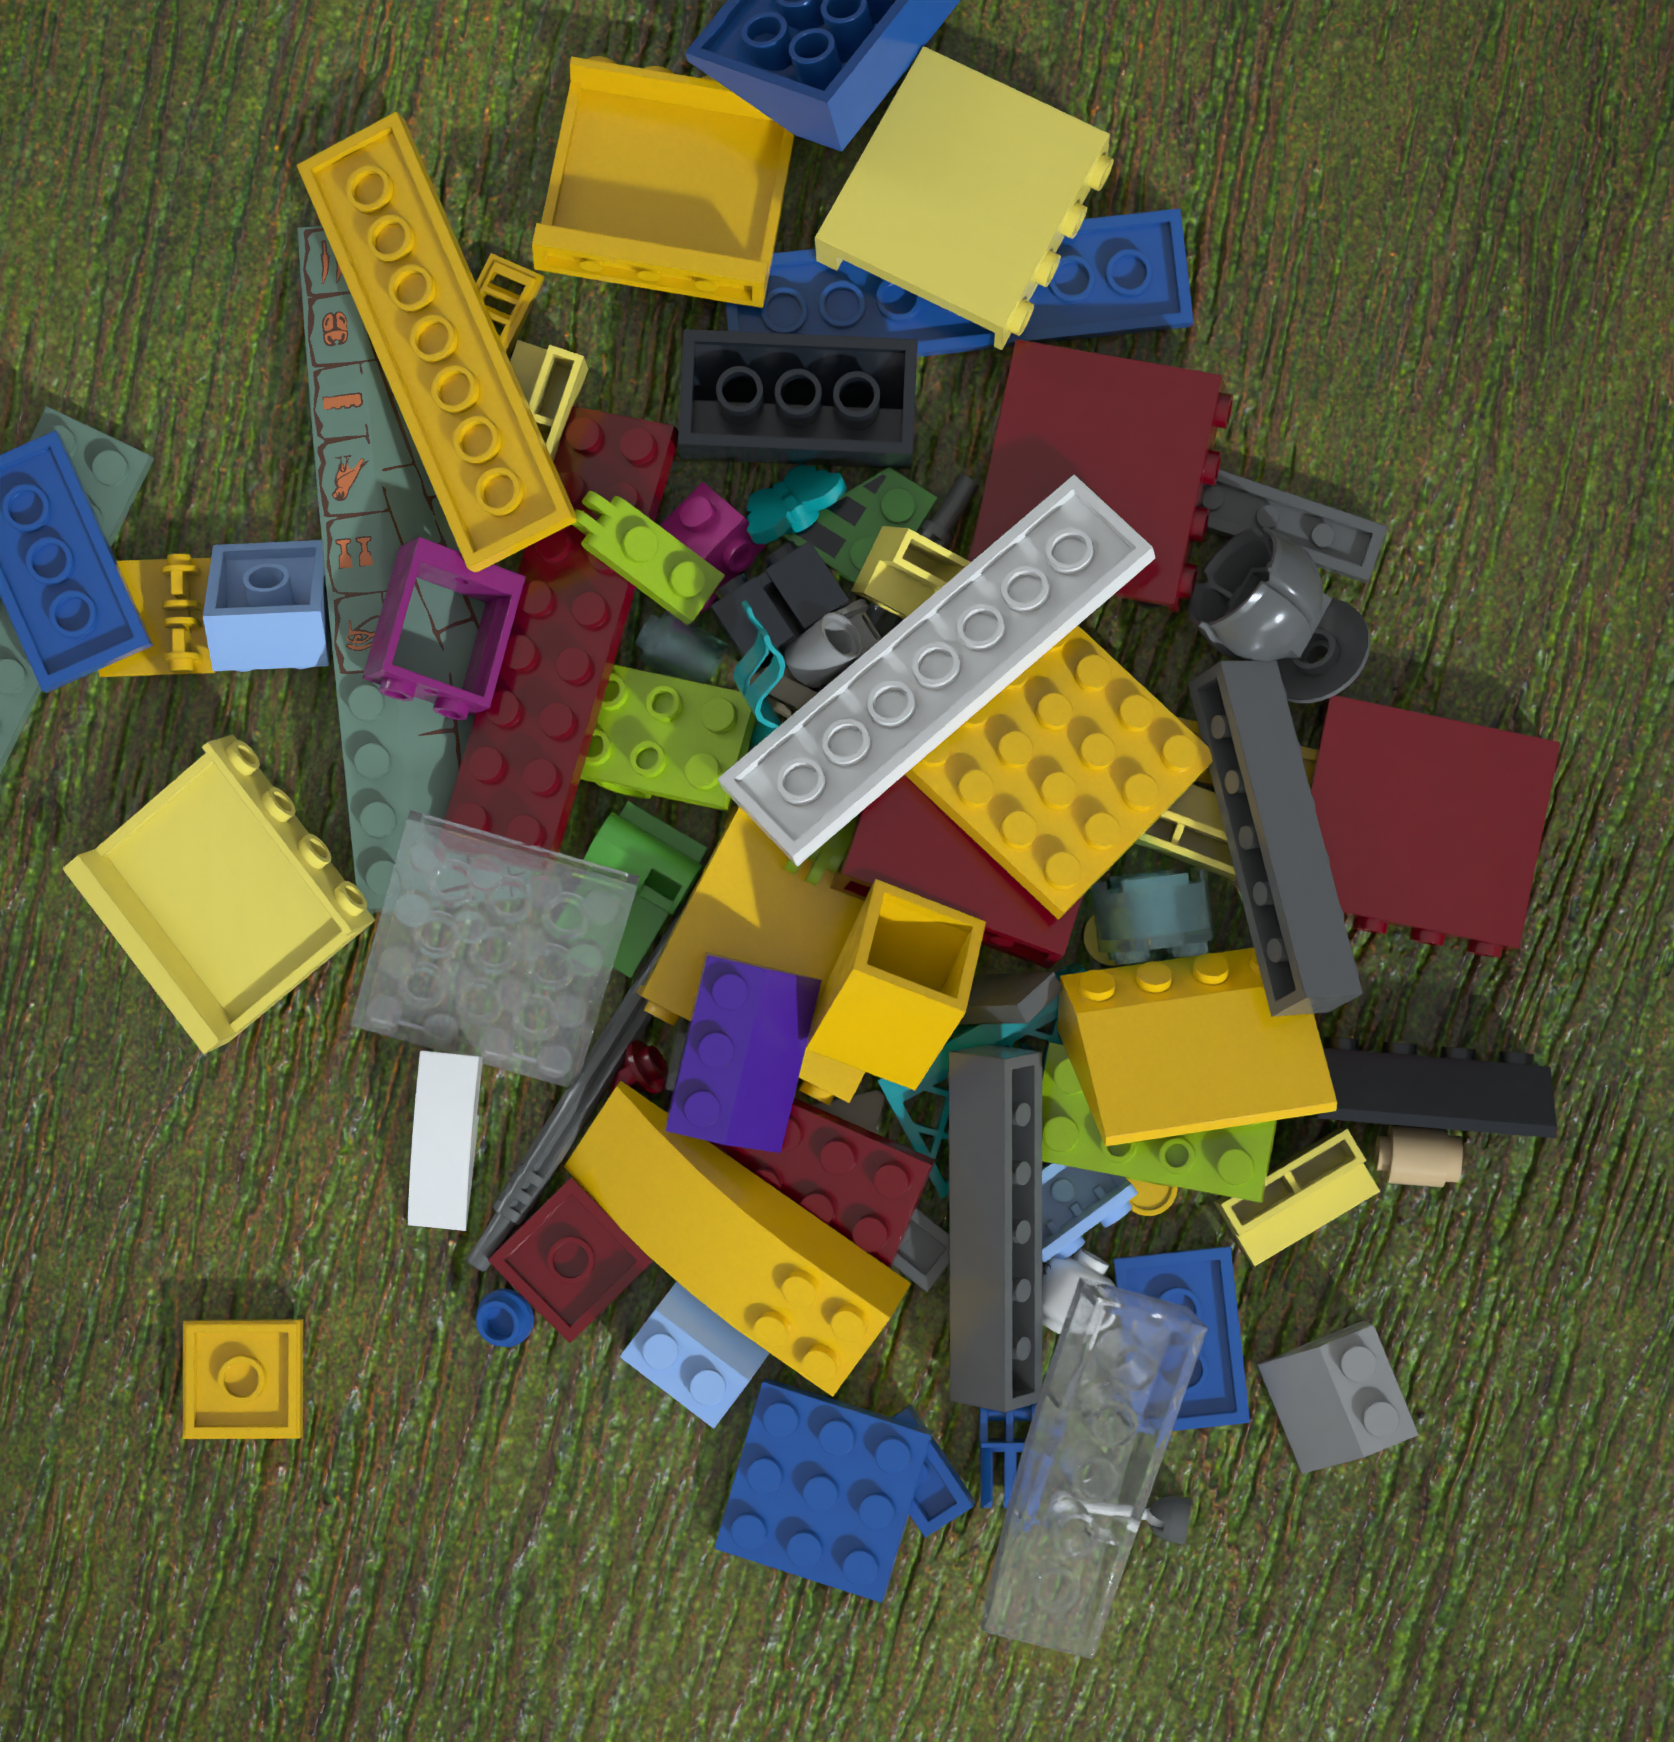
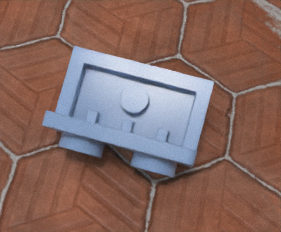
M1052 1163L1043 1165L1042 1262H1046L1051 1257L1058 1259L1068 1258L1084 1245L1085 1240L1081 1235L1101 1222L1104 1227H1108L1125 1216L1133 1207L1129 1200L1138 1194L1132 1183L1126 1178Z

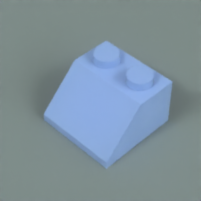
M322 540L213 545L203 611V621L213 671L235 670L247 672L254 669H307L310 667L329 666L332 640Z
M676 1281L620 1355V1358L712 1428H715L767 1358L769 1352L732 1327Z

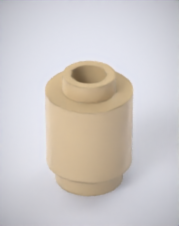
M1390 1125L1387 1136H1377L1374 1166L1376 1171H1384L1386 1183L1443 1187L1445 1182L1458 1183L1463 1159L1461 1136L1448 1135L1447 1129Z

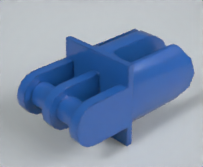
M1039 1402L1008 1412L979 1407L980 1508H992L993 1452H1002L1003 1508H1016V1452H1026L1025 1486L1027 1508H1039ZM988 1421H1005V1438H988ZM1013 1421H1030L1031 1438H1014Z

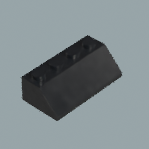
M684 329L678 435L680 458L685 460L911 469L918 339Z
M1324 1037L1323 1048L1337 1099L1336 1111L1303 1116L1319 1119L1556 1138L1557 1132L1551 1068L1535 1066L1534 1054L1499 1051L1498 1062L1475 1061L1476 1049L1441 1046L1440 1058L1417 1056L1418 1044L1383 1042L1382 1053L1359 1051V1039Z

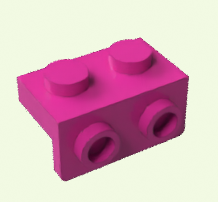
M704 482L660 525V527L725 575L699 614L706 611L717 597L715 592L728 581L735 578L740 572L746 570L765 547V544H755L747 532L749 522L745 517Z

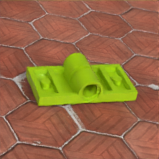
M613 665L580 779L595 782L607 790L630 797L650 799L654 795L730 812L733 799L722 789L717 779L747 754L756 717L740 691Z
M1049 1043L1042 1080V1162L1100 1172L1157 1185L1179 1187L1262 1203L1277 1120L1105 1146L1064 1045Z

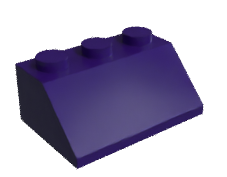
M706 952L665 1123L666 1131L723 1145L781 1153L822 980Z

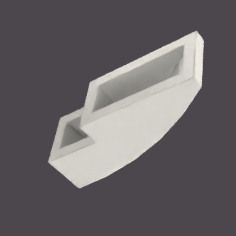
M420 1051L410 1163L408 1225L467 1231L479 1121L477 1110L483 1057Z

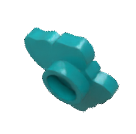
M798 465L787 473L784 482L779 481L773 485V488L761 489L749 496V503L747 505L749 526L747 532L755 544H767L778 539L783 534L800 532L817 520L820 510L833 505L844 495L847 490L846 483L840 473H829L824 469L818 471L816 466Z

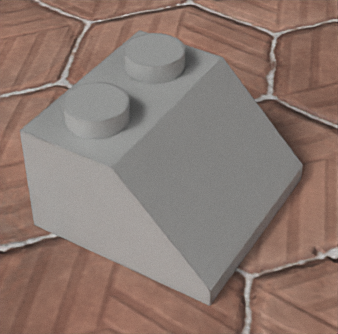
M1365 1320L1257 1363V1367L1302 1474L1364 1458L1419 1435L1373 1324Z

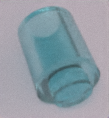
M666 611L661 619L651 615L635 643L636 646L643 649L640 656L641 662L666 676L707 685L718 669L729 646L725 641L692 623L686 625L669 611Z

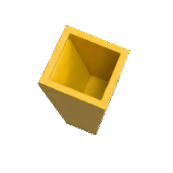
M875 879L818 1000L805 1049L916 1090L966 1013L986 921Z

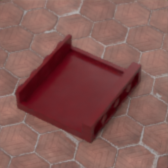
M1016 339L969 561L972 562L1070 477L1075 475L1144 538L1154 550L1155 559L1112 596L1168 606L1170 612L1179 613L1182 598L1191 600L1195 590L1198 565L1189 564L1194 541L1203 543L1207 532L1210 508L1201 507L1206 484L1216 485L1220 470L1222 453L1221 451L1213 450L1217 429H1227L1232 412L1233 394L1225 393L1226 386L1222 375Z
M1337 695L1323 700L1319 723L1323 724L1310 782V791L1315 801V810L1325 849L1329 855L1330 868L1339 903L1344 916L1353 918L1352 928L1386 935L1388 925L1411 930L1409 940L1441 947L1444 946L1445 937L1468 942L1466 952L1500 959L1502 949H1519L1560 742Z
M905 775L859 813L846 855L836 871L830 887L865 901L875 879L986 921L982 945L1046 969H1050L1064 956L1082 900L1081 897L1058 920Z

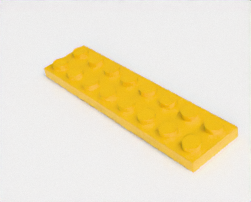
M396 111L297 164L299 173L467 568L473 572L481 571L577 522L575 511L405 119Z

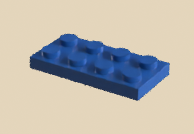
M56 430L0 455V596L40 688L46 693L154 646L62 436Z

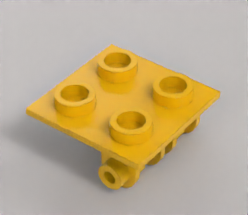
M189 554L167 555V559L117 561L154 646L100 669L99 677L215 673L212 670L203 621L211 558H191Z

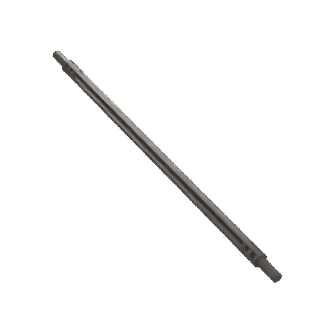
M960 473L931 521L925 519L917 533L947 549L954 539L951 531L980 485L970 477ZM872 603L867 611V615L882 638L902 621V618ZM829 683L820 686L817 693H819ZM694 888L523 1160L519 1163L499 1198H497L492 1206L496 1213L466 1259L468 1263L477 1269L486 1272L491 1264L488 1259L504 1244L516 1224L522 1226L623 1065L627 1046L640 1038L652 1019L653 1015L644 1011L648 999L636 992L640 985H645Z

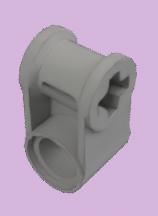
M865 599L857 600L840 610L826 614L786 647V664L798 681L811 688H817L830 683L882 639L866 613L869 605Z

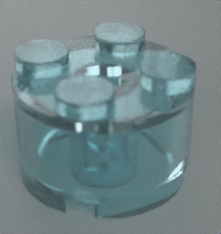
M1190 868L1192 879H1189L1188 873L1176 874L1175 869L1110 877L1111 889H1107L1105 881L1098 879L1091 886L1098 951L1108 953V960H1115V964L1150 960L1149 950L1165 948L1166 953H1173L1174 957L1208 953L1207 941L1215 939L1207 868Z

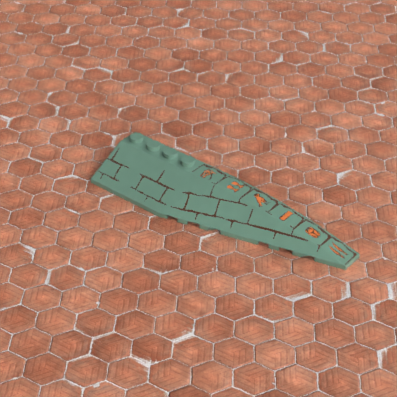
M322 225L297 228L317 491L356 887L363 893L367 901V910L370 913L539 896L537 870L446 850L438 844L476 714L467 716L466 720L447 718L432 710L433 703L416 697L412 701L390 698L379 692L380 684L362 678L399 547L417 537H421L459 552L460 549ZM416 577L392 664L462 689L485 602Z

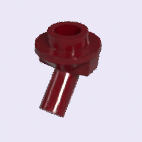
M639 1040L631 1042L627 1046L624 1066L617 1072L613 1080L610 1095L620 1081L634 1090L638 1088L650 1094L663 1092L666 1082L665 1077L668 1075V1066L661 1052L655 1046H647Z

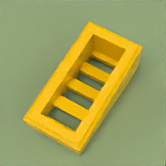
M491 253L476 281V285L483 301H485L487 295H490L515 306L511 315H508L485 305L491 320L505 326L501 335L498 336L509 359L544 281V276ZM499 274L524 285L525 288L522 294L519 296L494 285L493 281L496 275Z

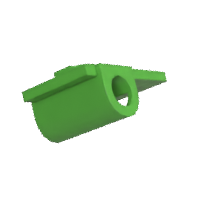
M628 801L620 815L612 812L595 836L583 860L589 867L551 931L629 978H632L669 914L673 916L677 914L702 872L704 865L700 862L708 848Z

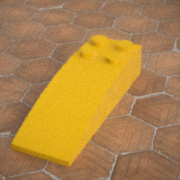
M620 1081L566 1162L564 1168L617 1225L689 1293L736 1330L833 1397L890 1320L911 1283L710 1142L667 1132L665 1123L668 1113Z

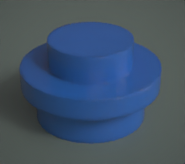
M501 1288L490 1292L481 1300L477 1308L476 1325L480 1335L488 1343L501 1347H512L520 1344L530 1335L534 1325V1315L529 1302L520 1293L511 1289Z

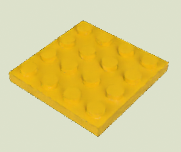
M1077 625L904 775L1059 920L1209 768L1213 760L1210 748Z

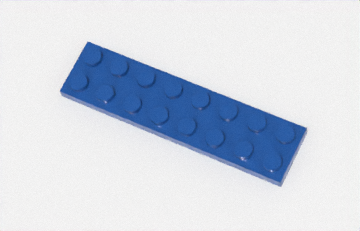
M1171 209L1084 219L1076 236L1073 239L1065 236L1056 253L1061 255V260L1049 285L1043 287L1038 284L1029 302L1034 304V309L1024 331L1020 336L1011 333L1004 347L1015 346L1016 339L1041 344L1192 327L1194 321L1181 210ZM816 249L773 253L763 308L725 302L728 331L918 339L917 357L996 348L994 347V332L845 260L842 261L836 271L816 261Z

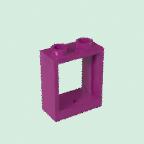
M417 537L400 546L362 678L380 684L379 692L390 698L412 701L416 697L433 703L432 710L435 713L451 719L466 720L467 716L489 709L526 576L496 565L473 572L467 568L461 552L421 537ZM416 577L485 602L462 689L392 664Z

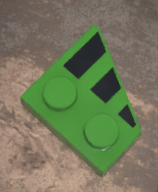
M888 467L846 492L833 505L820 510L819 517L811 526L797 533L783 534L782 539L788 543L794 541L798 548L810 541L829 569L855 584L882 526L909 528L917 533L921 524L936 504L938 497Z

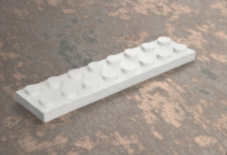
M1073 475L717 780L722 789L796 866H799L1155 559L1153 547L1077 476Z

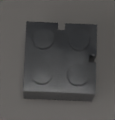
M794 541L783 545L764 560L767 564L764 573L750 580L745 573L740 574L715 592L718 599L717 602L711 605L714 619L741 659L755 644L758 634L756 626L749 620L743 610L742 602L744 600L749 603L753 614L761 621L770 636V640L777 646L783 657L785 656L786 647L822 617L849 605L848 597L810 541L799 548ZM770 650L756 672L769 667L773 658Z

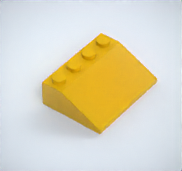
M1254 947L1060 975L1062 990L1059 994L1057 1030L1105 1146L1336 1111L1337 1099L1314 1014L1271 1017Z

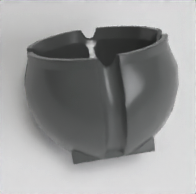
M1264 526L1261 531L1251 527L1228 540L1205 564L1202 570L1206 573L1207 582L1196 583L1193 597L1191 600H1188V614L1190 620L1198 627L1204 640L1222 655L1238 661H1271L1282 658H1300L1332 599L1323 592L1318 568L1310 554L1292 538L1273 532L1268 527Z

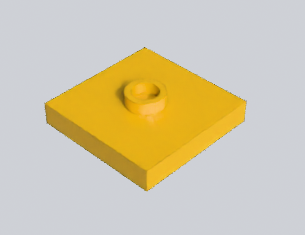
M303 1319L183 1321V1439H298L303 1437Z

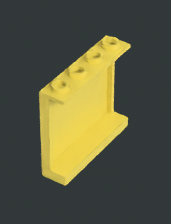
M923 46L815 236L816 261L837 271L842 261L845 260L994 332V347L1002 350L1011 333L1020 336L1027 326L1034 309V304L1029 302L1038 284L1047 287L1051 282L1061 260V255L1057 254L1056 251L1063 238L1066 236L1073 239L1078 233L1087 213V207L1082 204L1090 189L1093 188L1100 191L1105 184L1114 159L1108 157L1110 134Z
M233 734L207 742L202 746L206 752L104 842L93 850L77 855L62 868L203 1054L229 1043L375 921L374 917L367 910V901L363 893L353 883L344 880L331 863V854L327 846L317 836L308 833L295 816L296 810L291 799L282 790L272 786L259 769L260 762L255 752L246 743L237 740Z

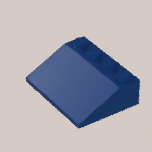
M727 0L687 49L685 55L688 62L792 134L842 152L917 57L922 47L928 43L961 0Z

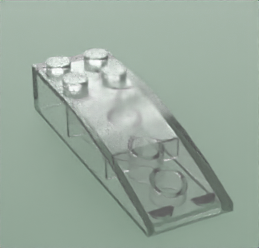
M1079 1277L1042 1385L1016 1473L981 1623L983 1632L1093 1659L1208 1329L1187 1306Z

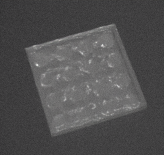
M410 810L350 1025L445 1053L482 1057L483 1064L572 1089L581 1074L640 876Z

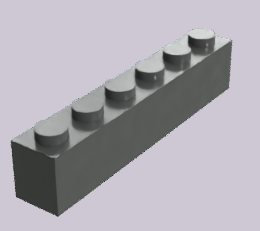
M1277 660L1220 661L1189 682L1188 686L1202 741L1210 748L1213 762L1210 764L1209 770L1271 1017L1328 1013L1362 995L1363 992L1359 981L1358 967L1354 961L1344 922V913L1339 903L1330 868L1329 855L1325 849L1315 810V801L1311 794L1304 768L1301 746L1296 737L1288 706L1287 692L1282 682Z
M982 1045L949 1052L948 1200L950 1203V1244L948 1256L950 1260V1303L948 1313L950 1318V1401L1008 1412L1042 1401V1052Z

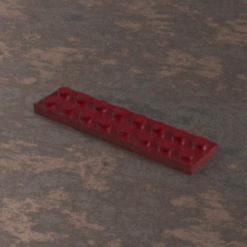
M573 406L553 463L574 511L576 509L581 510L594 520H598L599 517L582 503L587 493L593 491L608 502H611L614 496H619L655 522L678 444L679 431L673 425ZM572 524L526 547L524 550L518 574L526 577L489 709L475 715L438 840V844L446 850L553 874L636 589L633 584L582 546L581 542L586 535Z

